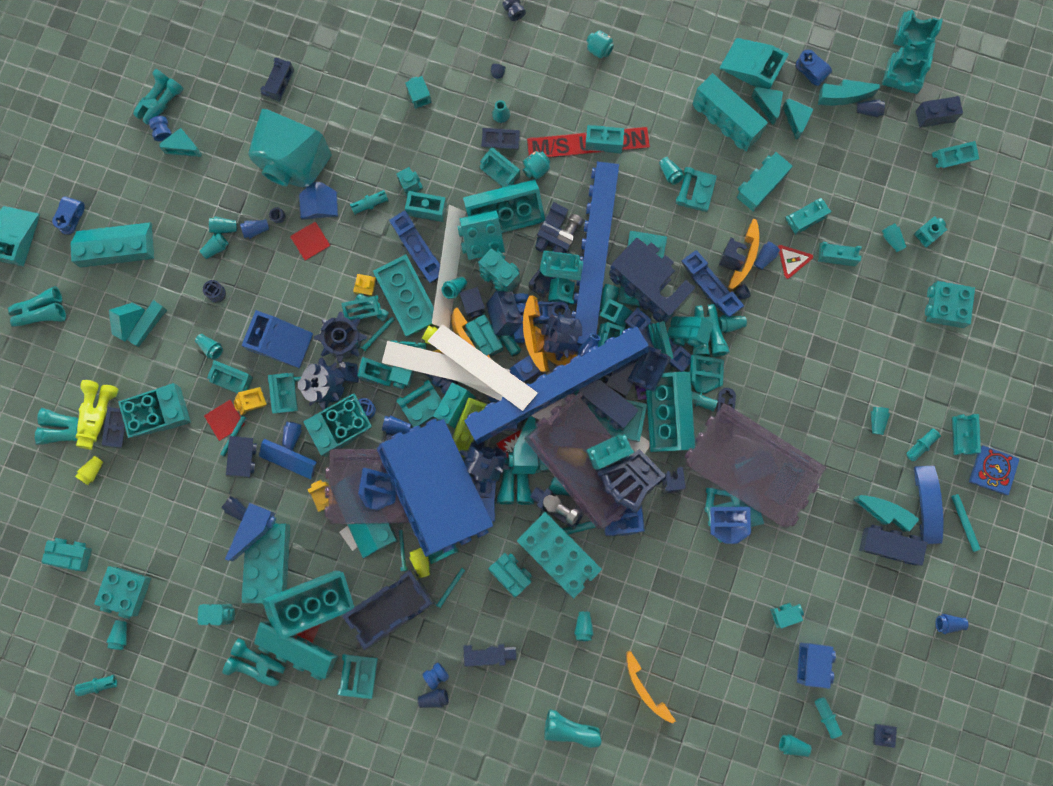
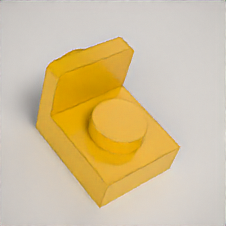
M260 387L238 392L234 400V406L240 412V415H245L247 411L266 406V401Z
M319 480L311 484V488L307 489L314 500L318 512L337 504L327 482Z

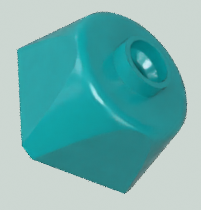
M262 109L248 155L250 160L263 170L262 175L270 181L285 187L288 184L308 187L323 170L332 153L323 134L319 131L268 109Z

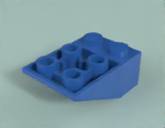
M256 310L241 346L248 351L300 369L313 333Z

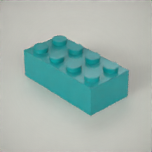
M713 73L696 90L692 103L694 108L707 116L711 124H716L726 137H730L738 148L744 149L747 152L762 136L768 122Z
M275 523L272 529L269 528L264 536L244 552L242 603H263L262 599L287 590L290 542L289 524Z

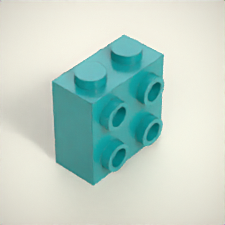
M497 211L459 218L461 225L457 226L459 237L464 238L461 246L463 254L467 253L468 260L483 257L491 248L495 252L497 250L501 253L505 252Z
M491 248L478 262L480 276L486 282H492L495 285L496 291L513 292L520 284V270L515 264H509L505 261V256L497 250L495 252Z
M936 281L929 286L927 291L929 303L925 308L926 322L958 328L969 326L972 319L975 287Z
M108 566L94 605L100 606V610L107 613L112 611L119 612L118 616L130 619V617L138 616L151 578L115 566Z

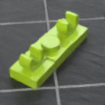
M470 397L467 400L452 437L459 452L460 450H468L471 442L474 440L464 420L467 419L469 414L484 410V407L487 405Z

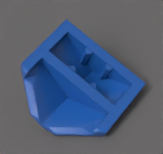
M314 182L299 194L301 220L338 217L337 192L324 183Z
M363 468L358 495L365 507L378 510L394 504L397 493L388 474Z
M616 502L603 509L606 536H628L645 532L642 505L637 514L621 504L617 505Z
M710 507L711 534L725 544H737L751 534L750 507Z

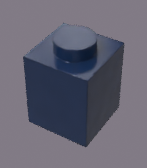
M478 287L460 292L468 318L472 317V319L482 316V313H485V307Z

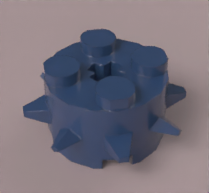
M567 309L563 316L561 312L558 315L552 314L547 323L542 325L541 334L544 335V351L555 353L556 360L559 361L563 354L568 358V355L575 354L579 349L580 345H577L578 337L582 336V325L579 319L571 317L570 309Z
M339 312L337 318L322 319L321 334L314 336V339L320 341L324 347L321 356L331 354L337 358L338 363L343 362V359L352 355L359 356L358 349L360 348L361 341L367 339V336L361 334L357 329L360 319L351 321L344 317L343 312ZM341 335L344 338L342 340H339L338 336Z
M320 358L318 364H309L303 372L301 379L298 381V389L301 390L305 399L310 401V406L317 402L322 410H325L329 403L337 402L344 392V387H342L344 375L340 369L336 368V362L328 366L324 358Z
M475 441L471 442L468 450H460L459 453L465 457L464 464L467 471L475 475L474 478L482 482H485L486 479L499 481L501 473L504 472L503 470L511 469V466H508L505 462L507 453L497 446H494L492 449L484 446L485 442L477 445Z

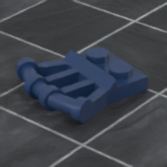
M640 449L621 464L602 469L597 473L604 483L605 492L614 497L616 504H621L631 509L635 514L638 513L646 495L651 493L655 487L666 479V475ZM621 471L625 472L613 483L611 482L609 475ZM631 478L634 483L620 493L617 488ZM639 487L642 489L636 502L627 499Z

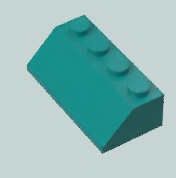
M535 179L463 197L467 217L497 211L502 233L545 221L540 190Z
M151 222L76 231L70 243L71 261L80 268L154 259Z
M690 372L663 373L654 392L646 389L650 452L695 449Z
M361 470L344 478L333 486L331 491L364 559L398 542V539L384 509L374 510L366 508L359 497Z
M336 570L262 599L267 617L280 640L345 614L354 608L344 573Z
M270 621L260 622L254 644L259 646L258 649L267 654L272 652L276 654V659L285 663L287 660L294 663V668L303 672L304 670L311 672V676L321 681L322 678H329L339 658L338 655L296 634L280 640Z

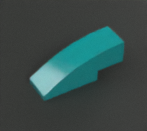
M843 79L840 85L824 83L819 91L818 105H846L866 100L876 94L880 84Z
M864 495L856 496L853 499L883 525L892 522L903 532L910 531L919 521V518L911 512L887 500Z

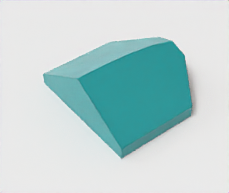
M691 355L690 380L695 390L699 393H708L717 387H721L723 385L724 360Z

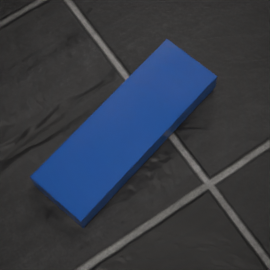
M264 439L261 442L259 457L308 479H312L317 464L316 461Z

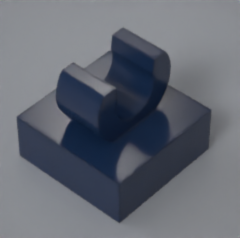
M350 362L339 363L337 368L344 375V382L358 383L357 364Z
M875 724L873 744L895 748L897 727Z

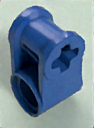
M804 50L796 61L798 71L816 86H819L832 73L830 65L812 50Z
M64 196L60 200L59 207L53 217V225L65 235L72 234L84 212V202Z
M562 301L538 302L540 317H535L533 321L536 324H546L552 314L557 315L555 313L557 309L563 308L566 311L569 309L568 305Z

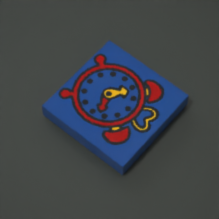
M982 445L981 453L977 454L969 482L1003 495H1009L1020 458Z

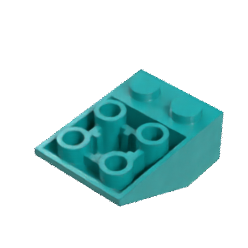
M736 38L719 69L754 87L771 89L789 53L773 45Z
M6 206L2 207L0 210V262L24 267L40 214Z
M175 383L118 401L128 438L169 430L191 423L181 387Z
M355 393L303 421L320 455L328 457L344 448L372 428Z

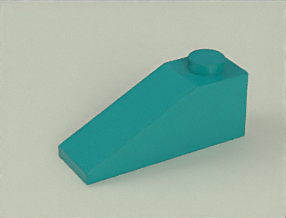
M533 416L528 418L513 448L512 454L508 455V466H511L512 474H535L537 470L535 417Z

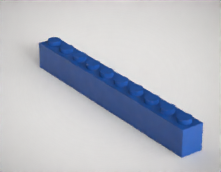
M597 161L596 168L592 167L591 179L595 180L594 185H590L589 196L592 197V201L587 203L586 214H590L589 221L585 220L584 232H587V237L582 239L581 250H585L584 257L580 256V261H583L581 280L576 281V286H580L579 293L575 292L574 304H577V309L572 311V317L579 319L582 325V336L578 337L577 345H580V347L591 333L596 334L619 164Z
M638 327L628 328L617 338L611 337L605 341L604 345L591 348L582 357L580 355L574 357L569 364L565 366L560 365L553 370L554 372L539 376L532 384L527 383L526 385L536 391L537 395L523 411L502 397V400L499 402H492L486 405L484 410L469 414L464 421L478 445L649 352V345Z

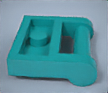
M685 167L680 194L677 196L675 203L680 206L707 212L717 176L697 171L691 167ZM692 177L696 178L692 198L689 200L686 196Z
M429 380L423 382L424 385L407 396L396 400L413 427L421 426L432 419L442 401ZM425 392H430L431 395L408 409L406 404Z
M342 654L344 662L341 684L337 695L373 699L378 658ZM351 662H356L353 690L348 689Z

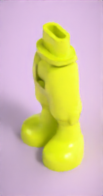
M91 380L81 381L80 389L84 393V402L78 409L79 419L75 437L78 439L77 447L92 450L94 442H97V436L106 418L107 405L111 399L118 395L119 389L115 386L102 385L97 406L93 408L99 384Z

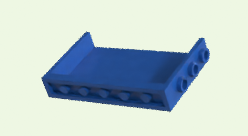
M433 419L422 428L415 426L409 429V433L402 434V432L397 433L390 440L381 443L376 448L425 557L441 550L446 553L454 549V545L459 542L461 545L472 541L471 537L475 535L479 538L489 533L488 529L493 527V524L444 419L440 421Z

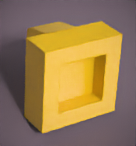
M357 274L353 290L354 294L361 293L365 296H373L376 277Z

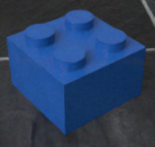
M800 642L797 683L806 686L830 688V684L834 682L832 663H835L836 659L833 647Z

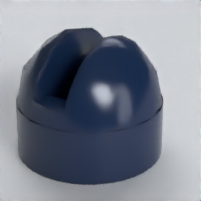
M492 64V76L496 79L502 78L506 67L500 64Z
M279 207L271 209L269 218L279 224L285 221L286 214Z
M745 283L736 288L735 294L739 293L740 296L737 297L739 300L751 297V293Z

